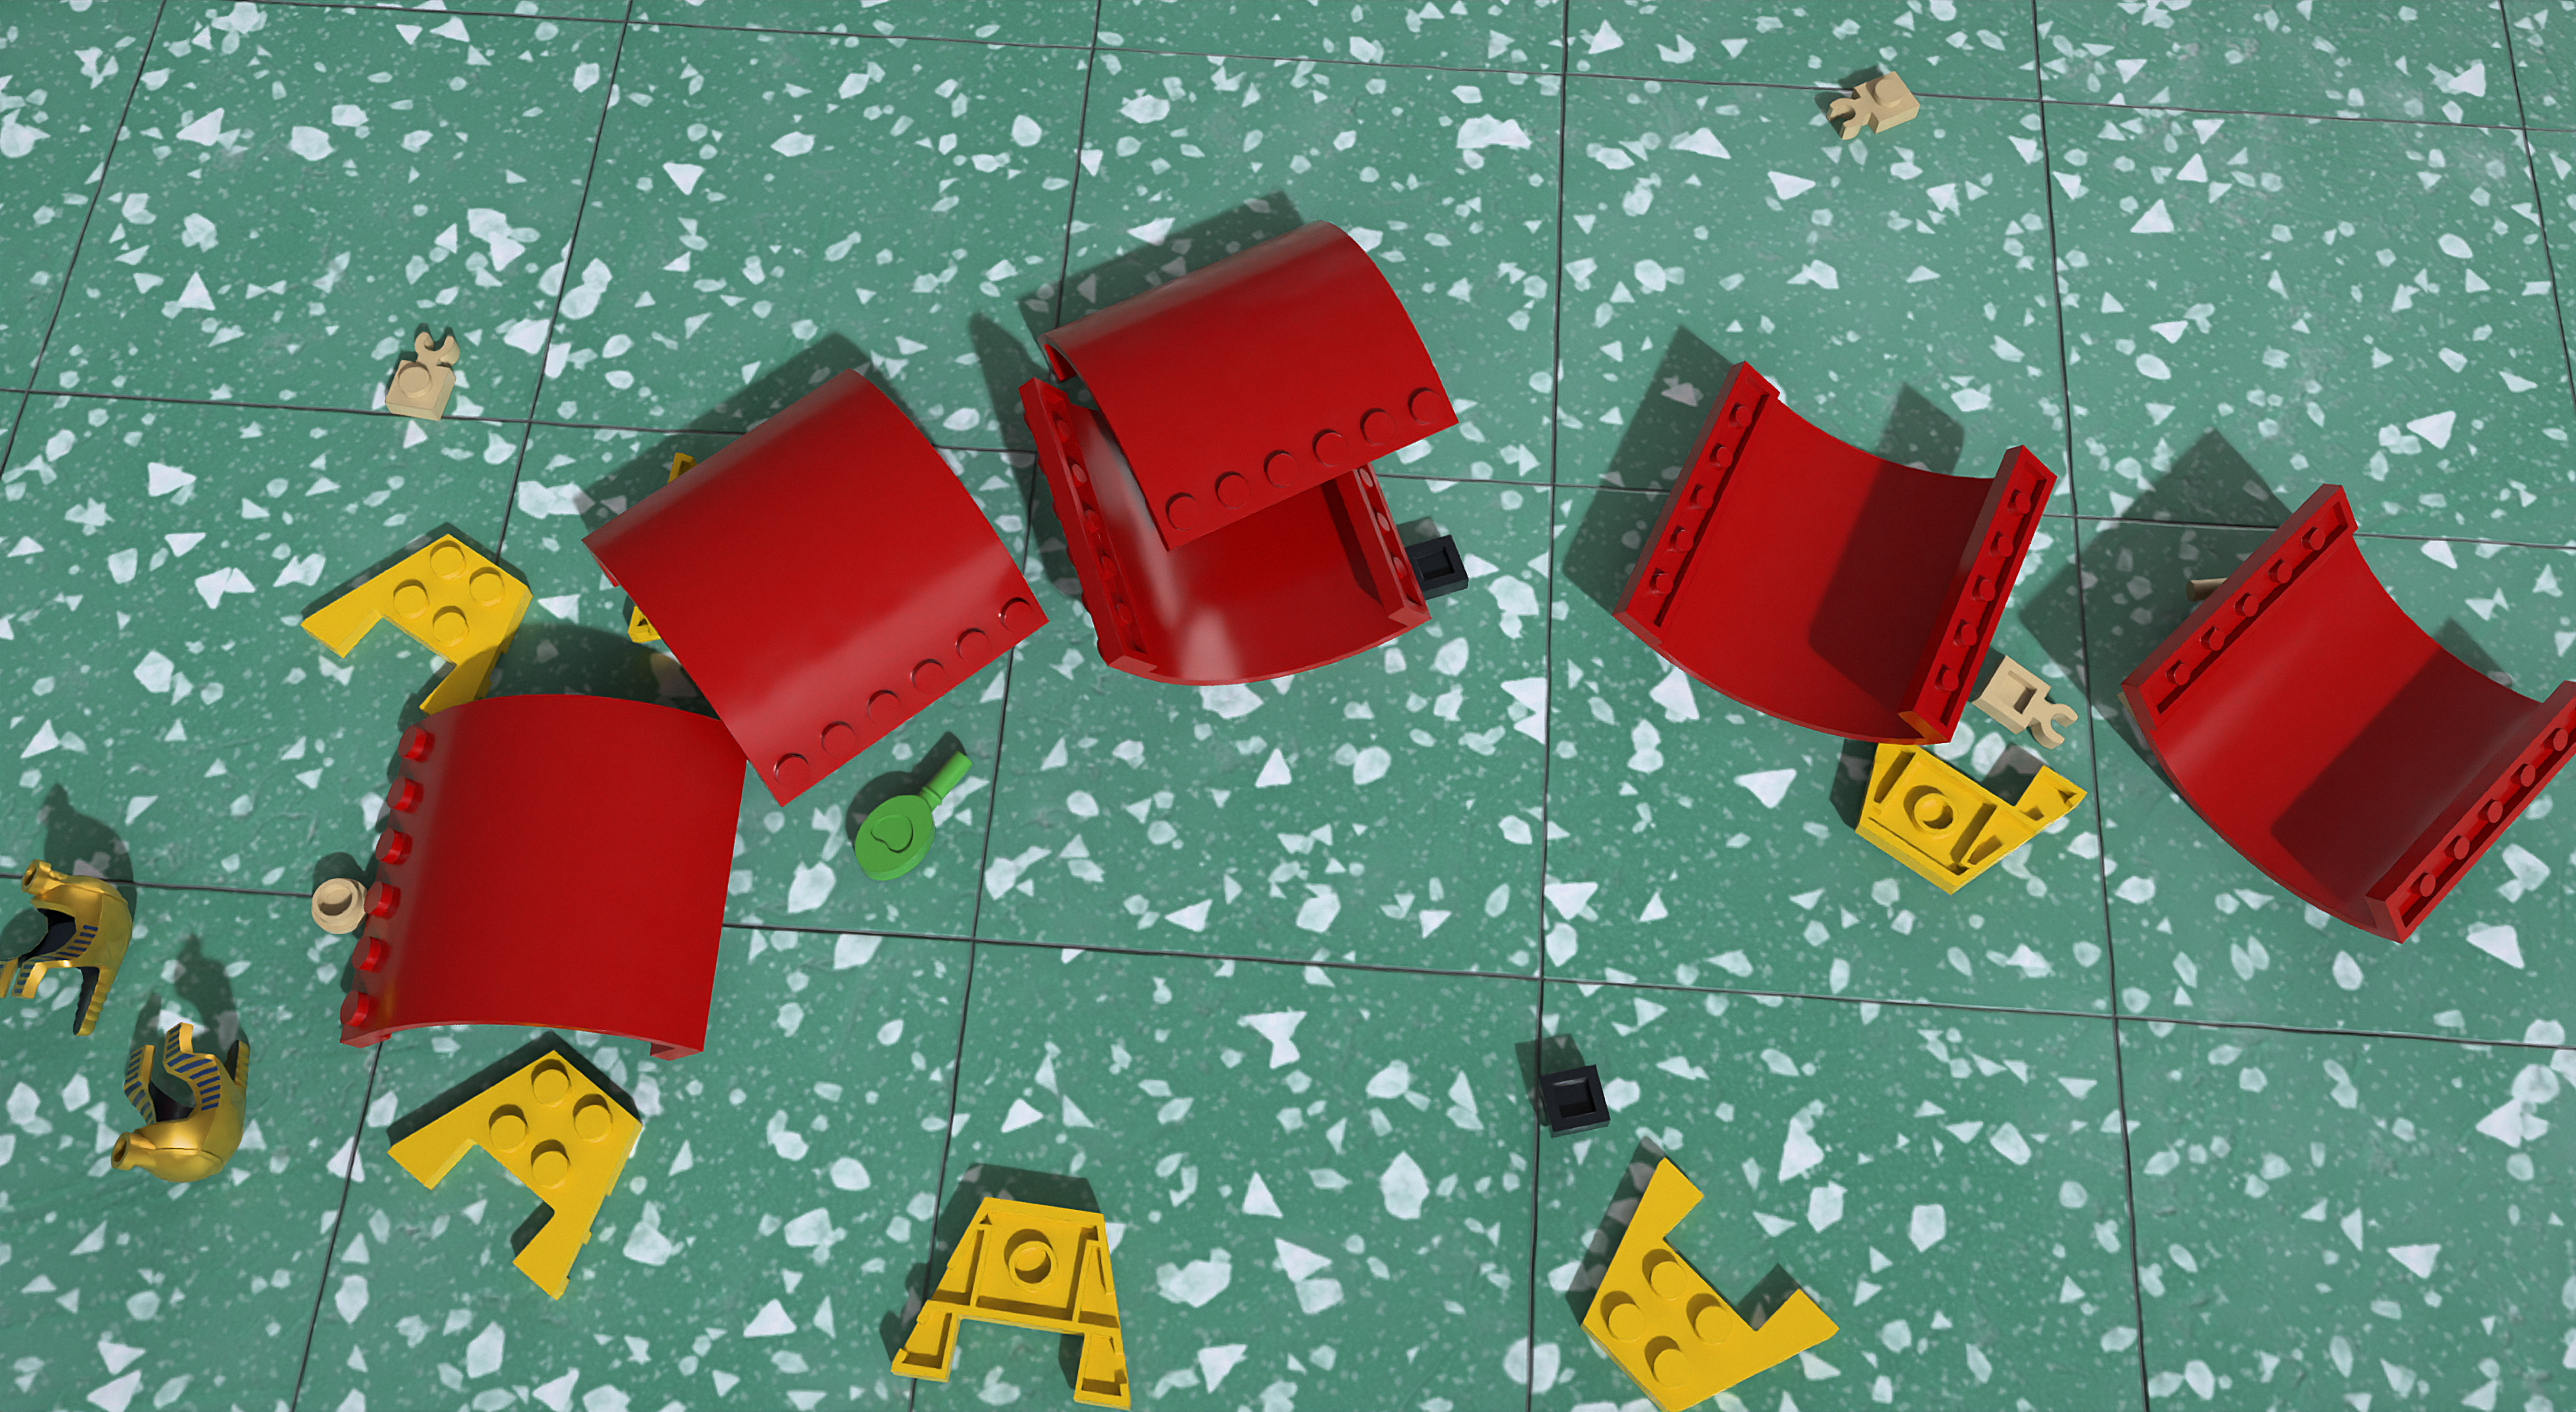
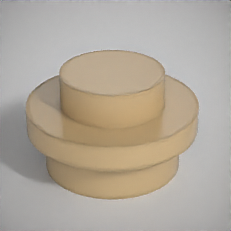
M335 878L324 882L317 888L312 898L311 912L314 921L323 930L332 934H344L357 929L367 919V914L364 911V900L368 890L360 882L350 878Z

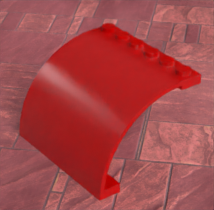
M1323 220L1312 221L1037 337L1057 384L1079 376L1088 389L1137 480L1146 500V507L1167 552L1459 423L1438 373L1414 324L1386 278L1351 236L1338 226Z
M1746 361L1732 365L1611 615L1650 648L1694 679L1743 705L1769 716L1818 732L1867 742L1896 745L1950 743L2057 476L2024 445L2006 449L1995 478L1964 477L1929 472L1877 457L1831 436L1792 411L1778 399L1780 392Z
M847 368L581 539L610 584L614 587L621 586L671 650L735 739L773 799L781 807L788 804L1049 622L997 533L943 458L910 419L880 389L850 368Z
M1035 377L1018 387L1025 409L1023 411V419L1033 434L1039 453L1037 455V462L1047 478L1053 497L1051 502L1052 509L1061 522L1068 543L1066 553L1070 562L1076 568L1083 590L1081 593L1082 603L1091 615L1098 637L1096 642L1097 650L1107 666L1141 678L1175 685L1220 686L1252 683L1293 675L1338 662L1384 644L1432 619L1371 462L1167 552L1146 507V500L1101 411L1070 403L1066 392Z
M2323 483L2121 683V686L2137 723L2164 772L2199 816L2224 841L2269 878L2319 910L2368 933L2403 944L2576 753V682L2564 680L2542 703L2491 680L2444 649L2403 612L2370 570L2352 535L2358 529L2343 486Z
M523 694L493 697L459 704L410 725L403 733L398 746V754L402 759L398 777L391 785L387 796V806L391 809L386 830L380 836L376 846L375 856L379 860L375 882L369 888L364 900V911L367 914L363 937L357 942L352 955V966L356 969L351 992L345 997L340 1010V1021L343 1024L339 1043L364 1048L390 1039L393 1032L446 1025H518L585 1031L651 1042L650 1056L667 1061L703 1052L747 765V757L723 722L701 714L641 701L573 694Z

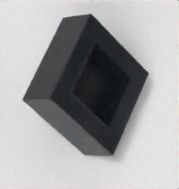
M1451 534L1404 547L1425 601L1468 588L1469 578Z
M1596 1064L1540 1075L1538 1077L1537 1086L1551 1138L1608 1127L1611 1119Z

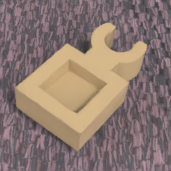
M1893 71L1854 87L1851 98H1840L1833 101L1829 106L1826 119L1828 121H1833L1836 118L1848 119L1842 124L1839 137L1845 140L1855 137L1861 127L1867 124L1874 134H1877L1916 118L1920 104L1898 74Z
M426 332L419 334L415 341V351L418 354L416 362L401 360L384 401L391 413L440 421L456 381V377L450 367L457 362L460 349L453 337L447 336L443 347L437 351H432L435 344L430 335Z
M2007 655L1997 661L1971 702L2014 734L2025 730L2027 726L2031 727L2035 740L2048 749H2054L2065 740L2064 737L2052 729L2051 719L2066 728L2076 722L2078 718L2075 711L2069 706L2059 703L2051 705L2044 700L2051 686Z

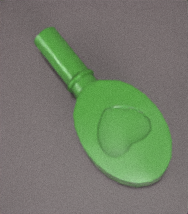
M955 751L927 785L921 787V792L917 796H895L880 804L867 816L858 830L855 840V856L867 877L879 881L896 879L911 871L923 860L934 841L936 833L932 812L938 805L942 804V800L973 765L964 754Z

